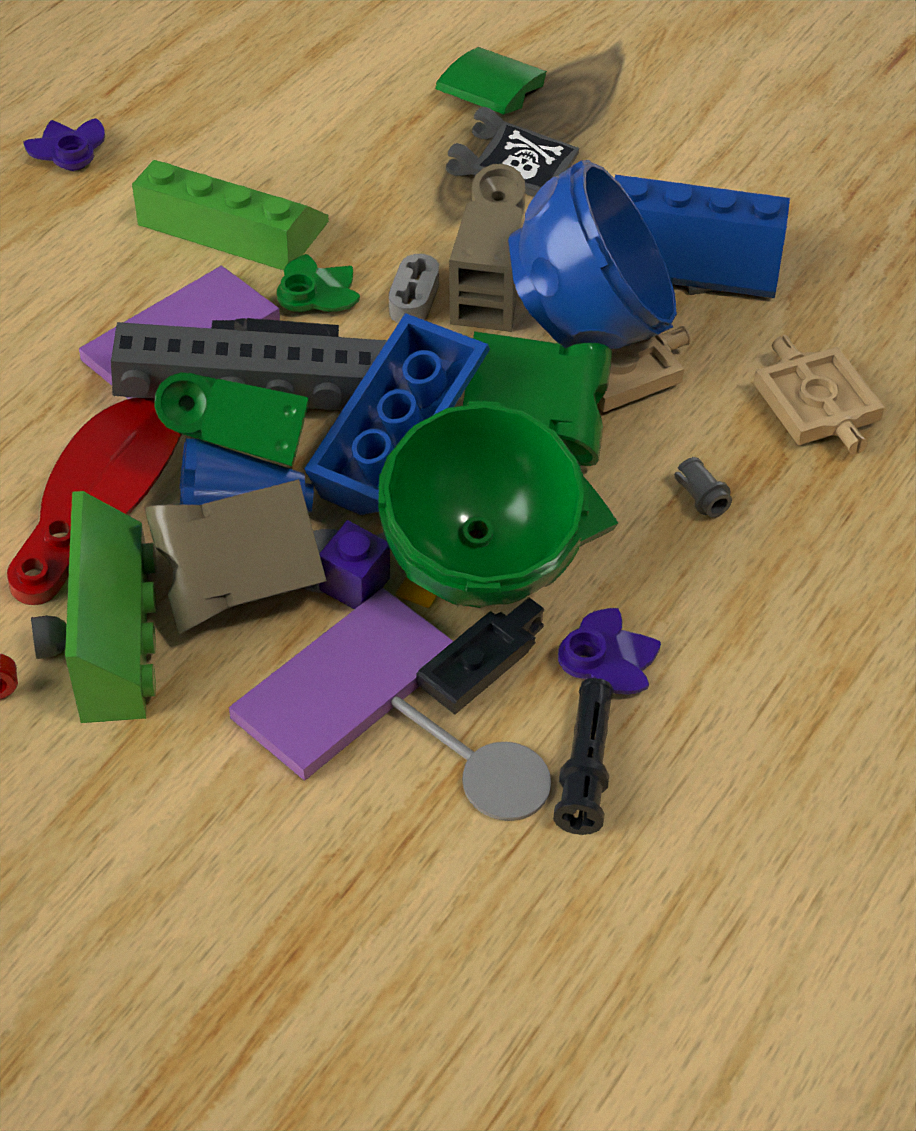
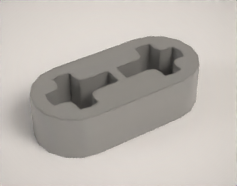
M413 254L404 258L400 263L389 291V315L396 323L400 322L405 313L423 320L428 317L439 287V263L435 258L426 254ZM409 298L415 299L412 300L410 304H408Z

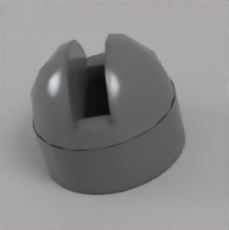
M56 616L31 617L36 659L50 658L61 654L66 648V622Z

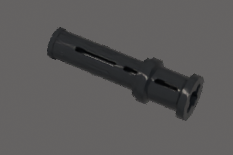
M600 678L586 679L582 681L581 687H579L580 696L574 726L571 757L560 769L559 782L563 787L562 800L555 806L553 820L558 827L566 832L578 835L593 834L599 831L604 823L605 813L600 807L601 794L608 788L610 775L603 764L608 732L610 704L614 689L608 681ZM579 810L578 817H574L573 814Z

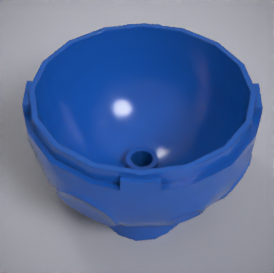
M581 160L557 177H552L530 202L525 213L523 227L511 233L508 239L513 281L520 299L532 317L564 348L581 343H599L611 349H618L650 339L673 328L672 322L677 315L676 299L667 266L646 222L620 183L604 167L592 163L590 160Z

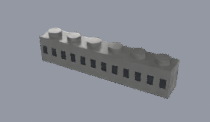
M117 322L111 357L113 396L155 399L159 385L166 378L183 372L309 397V409L342 411L387 340Z

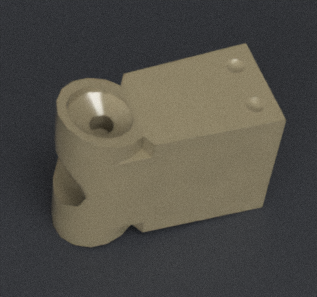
M506 164L489 165L481 169L475 175L472 182L471 200L466 204L449 259L450 324L512 332L518 293L513 281L508 239L511 233L523 227L525 215V180L521 173L512 166Z
M299 479L212 501L203 505H155L144 508L155 549L168 560L173 568V580L168 598L178 635L227 608L326 581Z

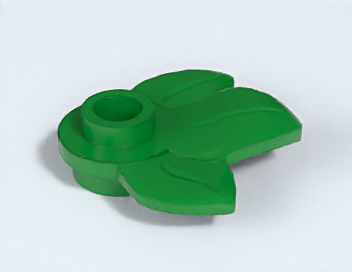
M304 254L290 261L285 266L284 277L277 288V301L283 308L294 312H305L312 308L326 312H337L349 309L357 304L360 300V294L350 289L353 282L352 266L318 268L313 258L308 254Z

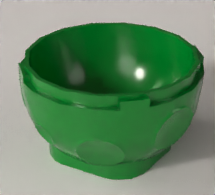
M468 401V405L446 408L409 429L387 456L382 472L379 474L378 510L386 541L397 563L405 571L409 580L456 606L463 605L481 608L490 605H506L520 601L542 587L552 584L573 561L580 547V539L589 512L588 482H585L577 460L554 430L523 411L501 407L500 402ZM478 530L483 532L485 537L476 539L471 537L469 532Z

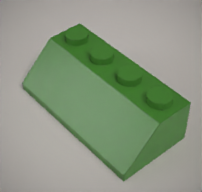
M153 160L132 183L139 226L280 270H284L290 261L302 256L329 222L328 214L307 205L157 160Z
M84 491L72 492L65 659L80 722L92 723L146 719V697L156 696L154 664H147V654H156L154 622H147V613H156L154 582H147V574L156 573L157 569L154 543H145L142 522Z

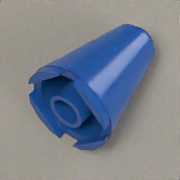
M186 438L184 442L180 477V505H203L212 501L299 479L307 511L311 513L314 485L305 483L304 473L200 439Z

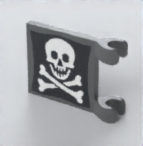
M481 107L475 112L474 119L480 120L483 123L477 122L472 128V133L477 138L493 139L479 158L465 145L453 144L448 150V156L456 159L448 161L446 170L455 176L476 175L481 169L489 165L506 164L514 167L521 173L525 180V194L534 197L552 177H557L571 167L579 154V148L505 122L490 108Z

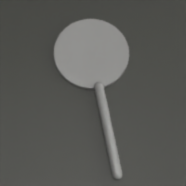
M395 696L391 700L392 706L467 760L462 777L463 789L470 803L478 811L494 819L514 821L533 815L545 804L551 788L550 772L543 759L533 750L513 742H495L485 745L474 752L400 697Z

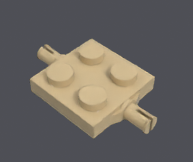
M681 326L678 329L656 335L638 343L618 349H611L612 361L609 385L606 393L597 404L599 408L606 412L681 383L683 381L684 368L671 354V350L690 344L691 336L688 329L685 330L686 327Z
M783 335V338L781 336L777 337L772 343V349L778 354L781 361L775 365L757 369L753 384L797 445L835 435L840 437L851 454H856V450L858 453L862 452L867 447L868 441L857 428L881 421L884 411L882 403L838 347L820 352L802 353L795 348L787 335Z

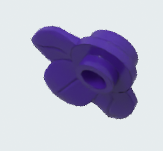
M97 118L86 121L76 130L51 120L46 126L42 138L28 139L23 141L26 152L33 158L53 161L61 168L77 171L93 160L94 149L105 140V131L102 123Z
M618 608L601 609L586 615L581 622L580 628L570 632L560 643L558 662L562 669L573 677L582 679L600 678L612 685L613 693L636 694L645 691L649 687V681L643 670L655 660L660 651L661 642L642 634L622 630L623 622Z

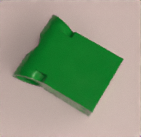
M474 331L473 339L488 344L490 350L465 389L463 406L468 405V401L500 402L501 407L523 411L554 430L580 466L596 465L599 461L603 433V422L597 404L608 389L612 361L611 348L599 343H581L564 348L559 343Z
M180 372L169 376L159 385L155 394L154 407L158 418L171 430L293 467L309 405V397L205 377L194 373Z

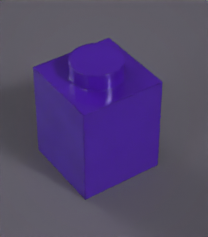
M349 520L343 524L319 553L326 581L319 584V590L352 609H356L378 592L390 579V547L387 541Z

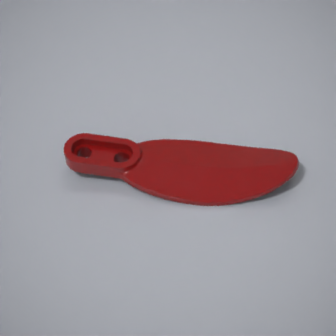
M130 398L102 410L87 421L65 447L54 465L45 486L41 502L40 521L7 569L9 589L16 600L27 605L44 604L57 595L68 579L72 492L84 491L129 515L156 483L170 461L182 434L167 428L158 418L154 407L155 399ZM57 533H67L64 537L52 536ZM32 569H37L41 571L38 575L29 576L25 574L26 572Z

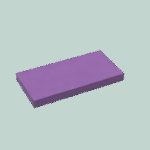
M221 265L123 323L211 328L212 320H236L240 318L280 320V313L277 306ZM116 327L79 348L81 361L111 386V357Z
M381 588L229 707L230 719L305 781L393 709L394 706H392L391 700L395 696L403 700L419 687L416 677L418 670L451 644L453 640L387 590Z

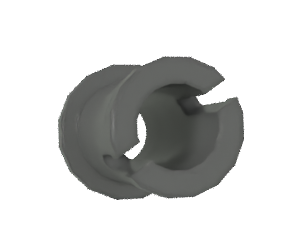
M688 458L678 466L681 472H675V479L694 498L695 508L700 514L718 517L729 509L732 503L730 488L725 482L717 481L699 458Z

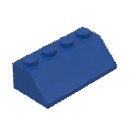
M615 174V179L636 205L651 231L667 266L672 284L775 298L790 198Z
M405 313L304 468L320 498L359 515L379 512V474L382 472L387 456L414 425L446 408L456 405L490 350L489 345Z

